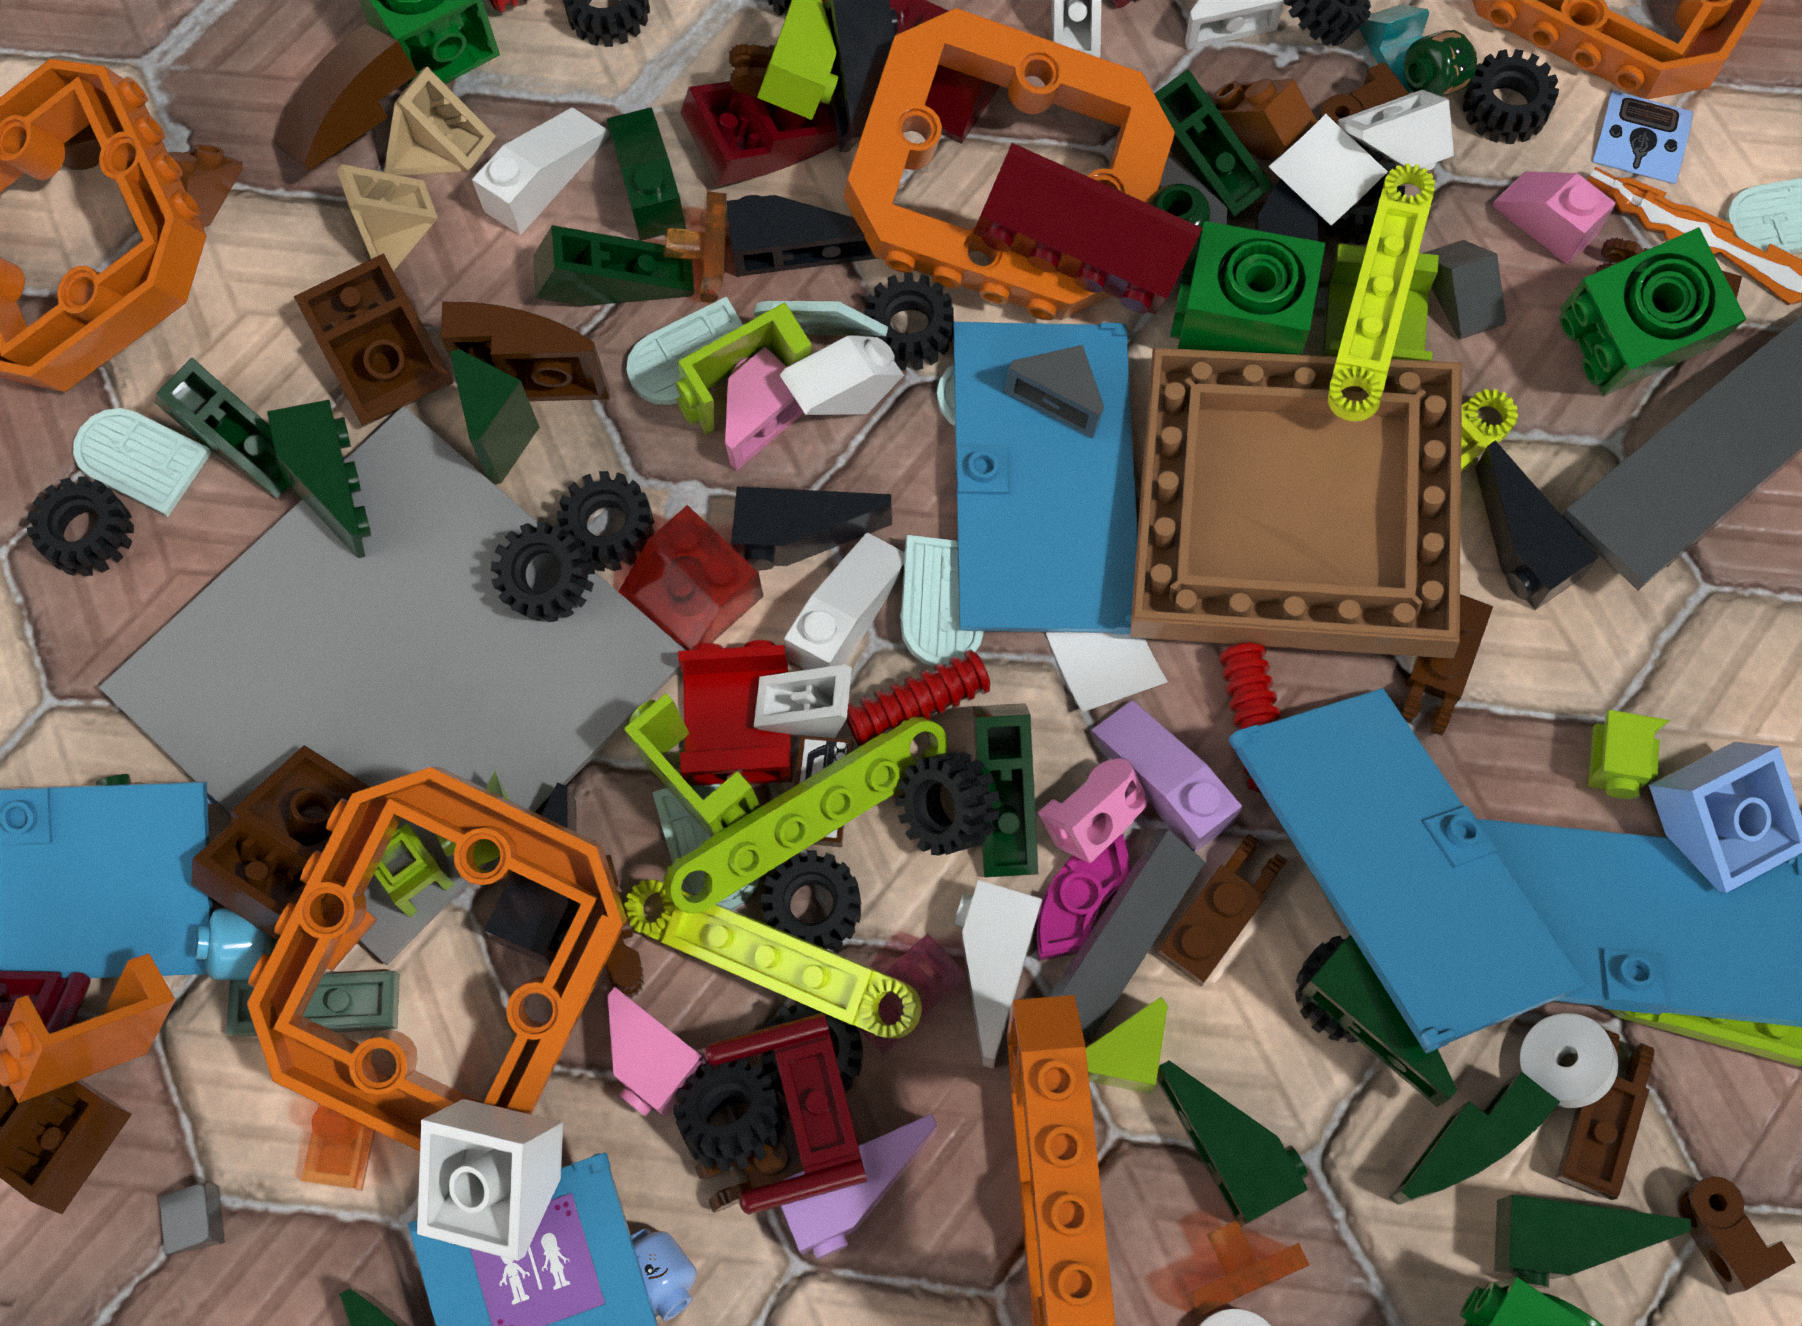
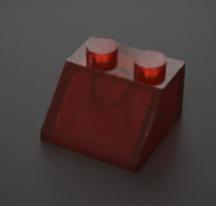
M688 505L648 539L618 591L685 650H692V647L697 644L713 643L764 597L759 572Z

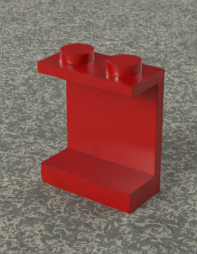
M754 640L745 643L744 647L723 648L715 643H701L693 646L692 650L678 651V661L683 673L684 723L690 733L685 737V752H680V773L683 779L690 786L721 785L738 771L750 785L793 782L791 734L764 731L754 727L759 677L788 673L785 645H775L774 642L768 640Z

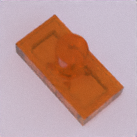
M707 191L700 217V231L666 228L664 257L699 261L698 302H716L724 277L726 193Z
M318 1103L317 1111L312 1118V1133L301 1181L308 1184L363 1191L375 1130Z
M1236 1220L1206 1234L1225 1273V1277L1186 1294V1297L1197 1317L1309 1266V1262L1299 1243L1257 1261L1239 1221Z

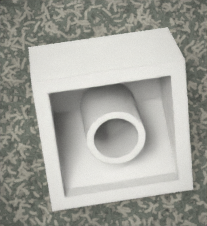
M462 1099L422 1119L417 1234L516 1261L525 1257L561 1179L563 1122Z

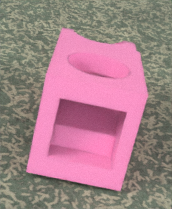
M1110 759L1096 766L1089 774L1088 781L1063 803L1052 799L1038 812V815L1057 848L1091 863L1134 822L1133 820L1147 806L1148 797L1132 764L1126 759Z

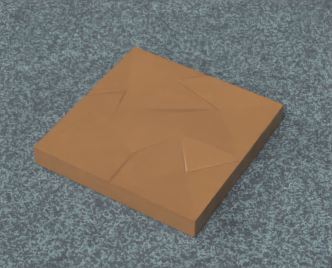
M1153 348L1131 615V637L1225 644L1253 642L1270 647H1293L1453 659L1460 642L1462 362L1391 359L1380 406L1376 413L1363 421H1347L1335 415L1328 404V392L1336 364V356ZM1350 386L1341 391L1343 394L1342 398L1346 397L1347 402L1352 400V404H1355L1356 401H1359V403L1362 400L1367 401V397H1369L1364 389L1357 386Z

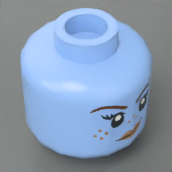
M643 1229L631 1235L655 1316L660 1315L663 1321H668L681 1313L690 1304L692 1297L688 1292L695 1283L697 1270L668 1232L659 1231L651 1233L648 1229Z

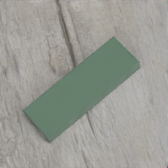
M396 971L323 974L303 1017L334 1032L398 1029L400 975ZM230 981L226 1034L231 1037L257 1036L247 1006V1002L254 990V987L248 985V981Z

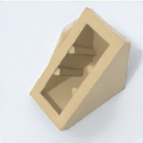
M424 67L394 103L384 172L399 176L466 172L471 169L495 139L496 135L428 67Z
M341 164L337 169V173L370 258L373 259L384 253L391 268L395 271L438 219L425 181Z

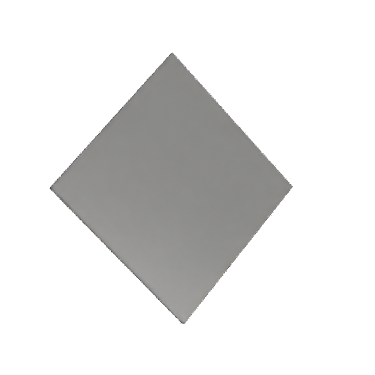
M403 406L344 460V463L355 462L361 491L351 493L354 507L365 506L371 536L362 538L366 557L357 558L302 499L99 686L117 706L196 782L207 781V793L230 815L231 811L303 745L370 787L428 767H442L486 788L494 771H496L510 801L538 814L547 804L557 782L566 785L630 721L634 711L643 703L649 701L681 669L678 661V651L685 649L596 572L595 574L588 575V580L594 583L592 592L584 589L581 595L587 601L582 607L574 604L571 607L574 614L567 618L558 615V621L548 622L541 619L540 622L510 609L511 606L503 603L498 597L502 592L493 587L491 580L498 578V574L491 571L492 561L500 562L502 557L495 553V550L499 544L507 548L510 542L505 536L509 532L513 531L519 535L522 533L521 525L529 523L537 527V521ZM543 553L530 561L526 569V580L533 591H546L557 583L561 573L557 557L554 554ZM404 818L401 819L398 829L408 823L426 844L454 885L446 891L436 880L410 899L418 909V912L409 918L393 903L387 891L377 877L373 875L364 896L366 897L367 911L377 921L360 941L385 965H388L469 883L457 871L454 856H446L436 834ZM408 851L387 868L393 876H396L414 863L416 859ZM487 862V863H485V864H483V865H481V866H479V867H480L481 869H483L489 862Z

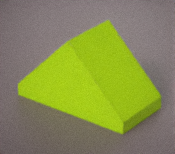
M1162 996L1086 1048L1089 1082L1149 1094L1156 1086L1168 1005Z

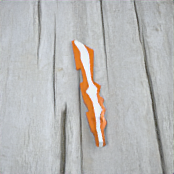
M1595 167L1587 181L1616 202L1615 206L1620 214L1636 217L1645 230L1663 233L1665 240L1669 241L1700 227L1714 255L1718 253L1723 255L1786 304L1792 305L1802 302V260L1771 243L1766 252L1734 236L1733 224L1695 207L1676 204L1664 198L1667 192L1629 177L1617 178L1598 167Z

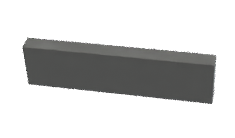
M1158 828L1049 996L1075 995L1084 1042L1090 1043L1205 864V861L1169 829Z

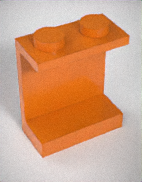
M148 953L127 961L102 1015L51 1034L48 1033L29 996L16 999L0 1037V1084L4 1087H10L18 1103L148 1054L175 1001L172 992L151 955Z

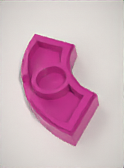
M1123 833L1091 863L1072 856L1065 862V865L1053 879L1043 898L1038 917L1036 935L1039 961L1077 954L1093 930L1099 910L1117 893L1132 870Z

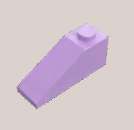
M1133 700L1091 730V735L1111 759H1126L1132 764L1147 794L1150 806L1169 829L1195 853L1234 824L1242 805L1204 761Z
M933 1114L859 1146L868 1182L781 1206L798 1250L802 1255L813 1251L816 1260L848 1246L845 1236L858 1230L937 1132V1123ZM802 1171V1172H800V1173H798V1174H795V1175H793V1176H791V1177H789V1178H786V1179H790V1178H794V1177H797V1176H801V1175H804L805 1173H804V1171Z

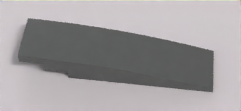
M1802 315L1687 407L1563 513L1562 517L1577 534L1637 591L1665 567H1669L1691 546L1701 541L1802 452Z

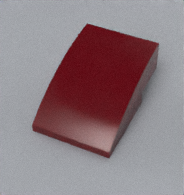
M730 81L688 87L680 112L717 186L767 175L814 157L838 144L832 105L819 103L811 120L761 100L757 96L736 93V90H732Z

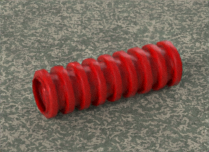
M1253 642L1233 645L1219 655L1220 664L1226 667L1222 672L1223 679L1230 682L1225 688L1228 696L1233 697L1229 702V707L1232 712L1237 713L1232 719L1233 725L1240 728V730L1254 725L1261 726L1277 721L1281 716L1280 709L1273 706L1277 701L1276 693L1270 690L1274 684L1273 678L1270 675H1266L1270 670V665L1267 660L1262 659L1266 656V648L1261 644ZM1243 765L1244 772L1247 775H1250L1246 767ZM1252 777L1247 780L1248 789L1261 793Z
M972 649L964 652V658L959 659L957 656L949 659V665L947 666L938 663L934 665L935 671L931 673L927 669L919 672L920 678L918 679L909 676L904 679L905 684L899 686L897 683L890 685L889 692L884 693L882 690L874 692L875 698L871 700L867 696L860 698V705L855 707L852 703H849L846 722L856 743L862 746L880 734H885L895 729L904 720L908 721L913 716L930 719V713L933 711L937 714H942L945 712V706L950 704L955 708L960 705V699L965 698L967 701L975 699V692L980 691L982 694L990 692V678L980 656Z

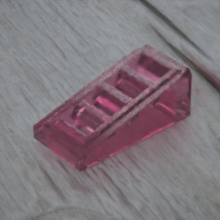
M928 933L885 973L898 980H902L909 974L927 993L920 1000L922 1012L919 1022L965 980L963 970ZM925 958L943 977L937 984L918 965ZM884 996L880 1001L879 1009L895 1025L897 1021L901 1020V1014ZM857 1027L882 1055L901 1039L876 1036Z

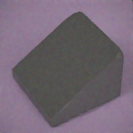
M205 1182L160 1197L164 1252L166 1256L225 1243L218 1185Z

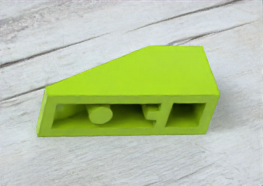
M791 0L757 96L761 100L811 120L820 101L829 104L839 76L830 73L837 52L822 0Z

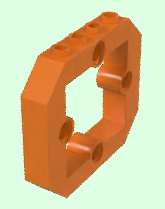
M1472 0L1477 15L1490 21L1493 25L1504 28L1530 41L1536 47L1545 49L1573 63L1578 68L1589 71L1617 85L1623 91L1631 92L1640 98L1653 99L1710 88L1764 0H1680L1675 11V21L1685 34L1678 44L1609 10L1604 0Z
M958 8L895 35L843 196L857 224L864 233L874 256L885 260L884 263L893 270L903 273H911L914 270L932 276V280L940 283L943 287L957 289L961 286L979 292V296L990 303L1003 305L1009 302L1024 307L1029 315L1041 320H1053L1054 318L1063 320L1112 296L1103 291L1094 293L1084 290L1075 283L1074 278L1058 271L1045 272L1037 269L1029 263L1027 257L1011 250L1002 252L990 248L982 241V237L973 234L975 227L967 230L894 205L893 202L904 169L916 170L923 168L931 162L935 155L941 137L942 125L939 116L934 110L925 106L939 64L1008 88L1007 93L1010 102L1023 113L1033 115L1042 113L1051 104H1055L1121 127L1108 169L1094 170L1087 176L1148 203L1149 199L1158 190L1175 131L1143 73ZM1026 77H1038L1045 86H1033L1026 80ZM908 131L917 132L924 137L925 142L919 144L912 143L904 137L903 133ZM980 251L986 254L991 264L986 266L977 265L971 261L968 253Z
M49 59L0 97V192L24 174L37 180H47L54 176L60 170L65 159L64 143L90 124L101 147L99 156L100 169L105 176L117 182L143 238L141 243L101 273L88 266H76L70 269L62 277L58 285L57 297L59 304L28 327L17 304V300L24 290V273L19 266L0 257V376L11 381L62 392L68 391L187 303L207 237L198 218V215L201 213L200 208L193 197L186 192L180 180L183 172L174 158L168 154L162 142L165 139V134L160 125L150 116L145 106V103L148 102L145 92L132 78L126 77L123 79L105 66Z
M428 767L352 793L349 801L341 799L327 822L326 829L331 831L332 834L323 852L316 850L302 871L300 881L306 883V886L297 904L289 902L276 923L274 933L280 935V938L271 956L263 954L260 957L248 980V985L254 987V990L247 1002V1006L272 1081L419 1152L421 1120L462 1099L532 1115L627 921L602 845L442 767ZM402 818L456 843L453 854L455 867L460 876L469 883L477 885L492 884L507 877L514 871L581 904L546 977H534L526 981L513 992L508 1000L506 1007L507 1021L517 1035L484 1102H480L416 1071L415 1068L418 1061L417 1048L413 1041L402 1032L395 1030L380 1031L359 1044L303 1017L342 936L356 929L365 917L367 905L364 893ZM482 839L491 840L500 850L501 858L499 864L492 871L481 869L474 861V848ZM328 893L339 897L344 904V915L338 924L328 922L321 914V901ZM529 994H543L550 1000L553 1007L551 1019L538 1022L527 1015L524 1003ZM374 1049H387L394 1055L397 1064L394 1075H382L374 1069L371 1060Z
M1075 995L1013 1000L1007 1031L1010 1099L1032 1326H1115L1086 1047Z

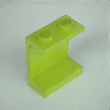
M1339 244L1329 275L1323 356L1337 357L1367 247ZM1418 254L1392 359L1432 361L1433 352L1425 351L1429 291L1438 273L1439 255Z
M785 302L678 361L679 380L675 382V386L680 397L676 398V401L690 425L698 422L705 435L714 431V399L708 389L729 378L738 362L747 357H753L763 347H766L787 367L811 355L812 344Z
M667 693L657 701L649 700L643 703L631 715L630 723L623 729L642 761L710 837L761 807L752 786L738 771L702 800L665 759L664 755L690 734L674 701Z

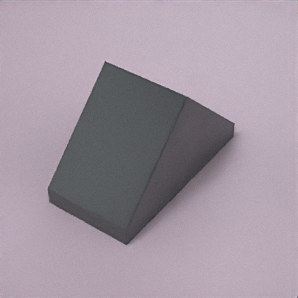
M1465 240L1424 253L1439 255L1438 273L1431 288L1458 340L1505 324L1506 314L1497 253Z
M1083 345L1013 360L1009 367L1004 393L1090 438L1094 437L1100 423L1104 405Z

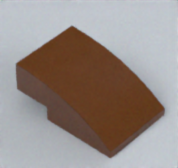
M366 23L345 37L321 60L294 96L274 140L279 149L310 171L387 119L388 116L379 100L418 75L399 42Z
M384 253L293 296L363 427L453 383Z
M442 301L440 338L450 360V351L460 349L521 380L529 402L610 399V389L595 343L577 331L549 318L524 310L476 302Z
M303 745L231 811V824L192 859L191 885L278 941L280 935L274 933L276 923L289 902L297 904L306 886V883L300 881L302 871L316 850L323 852L332 834L331 831L326 829V826L335 806L341 799L349 801L352 793L370 788V786Z
M0 1029V1037H1V1035H2V1033H3V1030H2V1029ZM82 1080L75 1081L21 1103L17 1102L9 1086L4 1087L0 1084V1178L29 1201L63 1214L132 1114Z

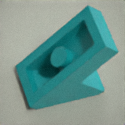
M1400 4L1372 13L1368 20L1358 29L1377 64L1384 61L1408 93L1413 91L1408 86L1404 75L1405 55L1410 45L1423 37L1422 34L1430 13L1428 9Z

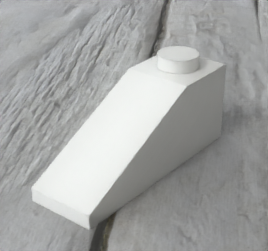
M572 107L506 143L472 179L484 212L517 234L522 235L609 138V130Z
M867 532L811 595L784 638L788 661L805 670L846 664L903 574L905 552Z
M978 880L973 896L963 893L954 925L963 927L962 950L982 1064L994 1069L1011 1011L1012 1001L1016 994L1039 916L1042 899Z

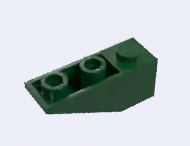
M330 400L267 411L275 453L284 480L357 558L366 557L362 538L371 536L365 506L354 507L351 493L361 491L355 462L344 463L342 449L351 447L345 417L334 419Z

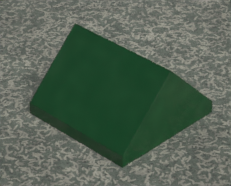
M460 349L450 351L470 442L488 479L495 485L500 484L540 428L521 380Z

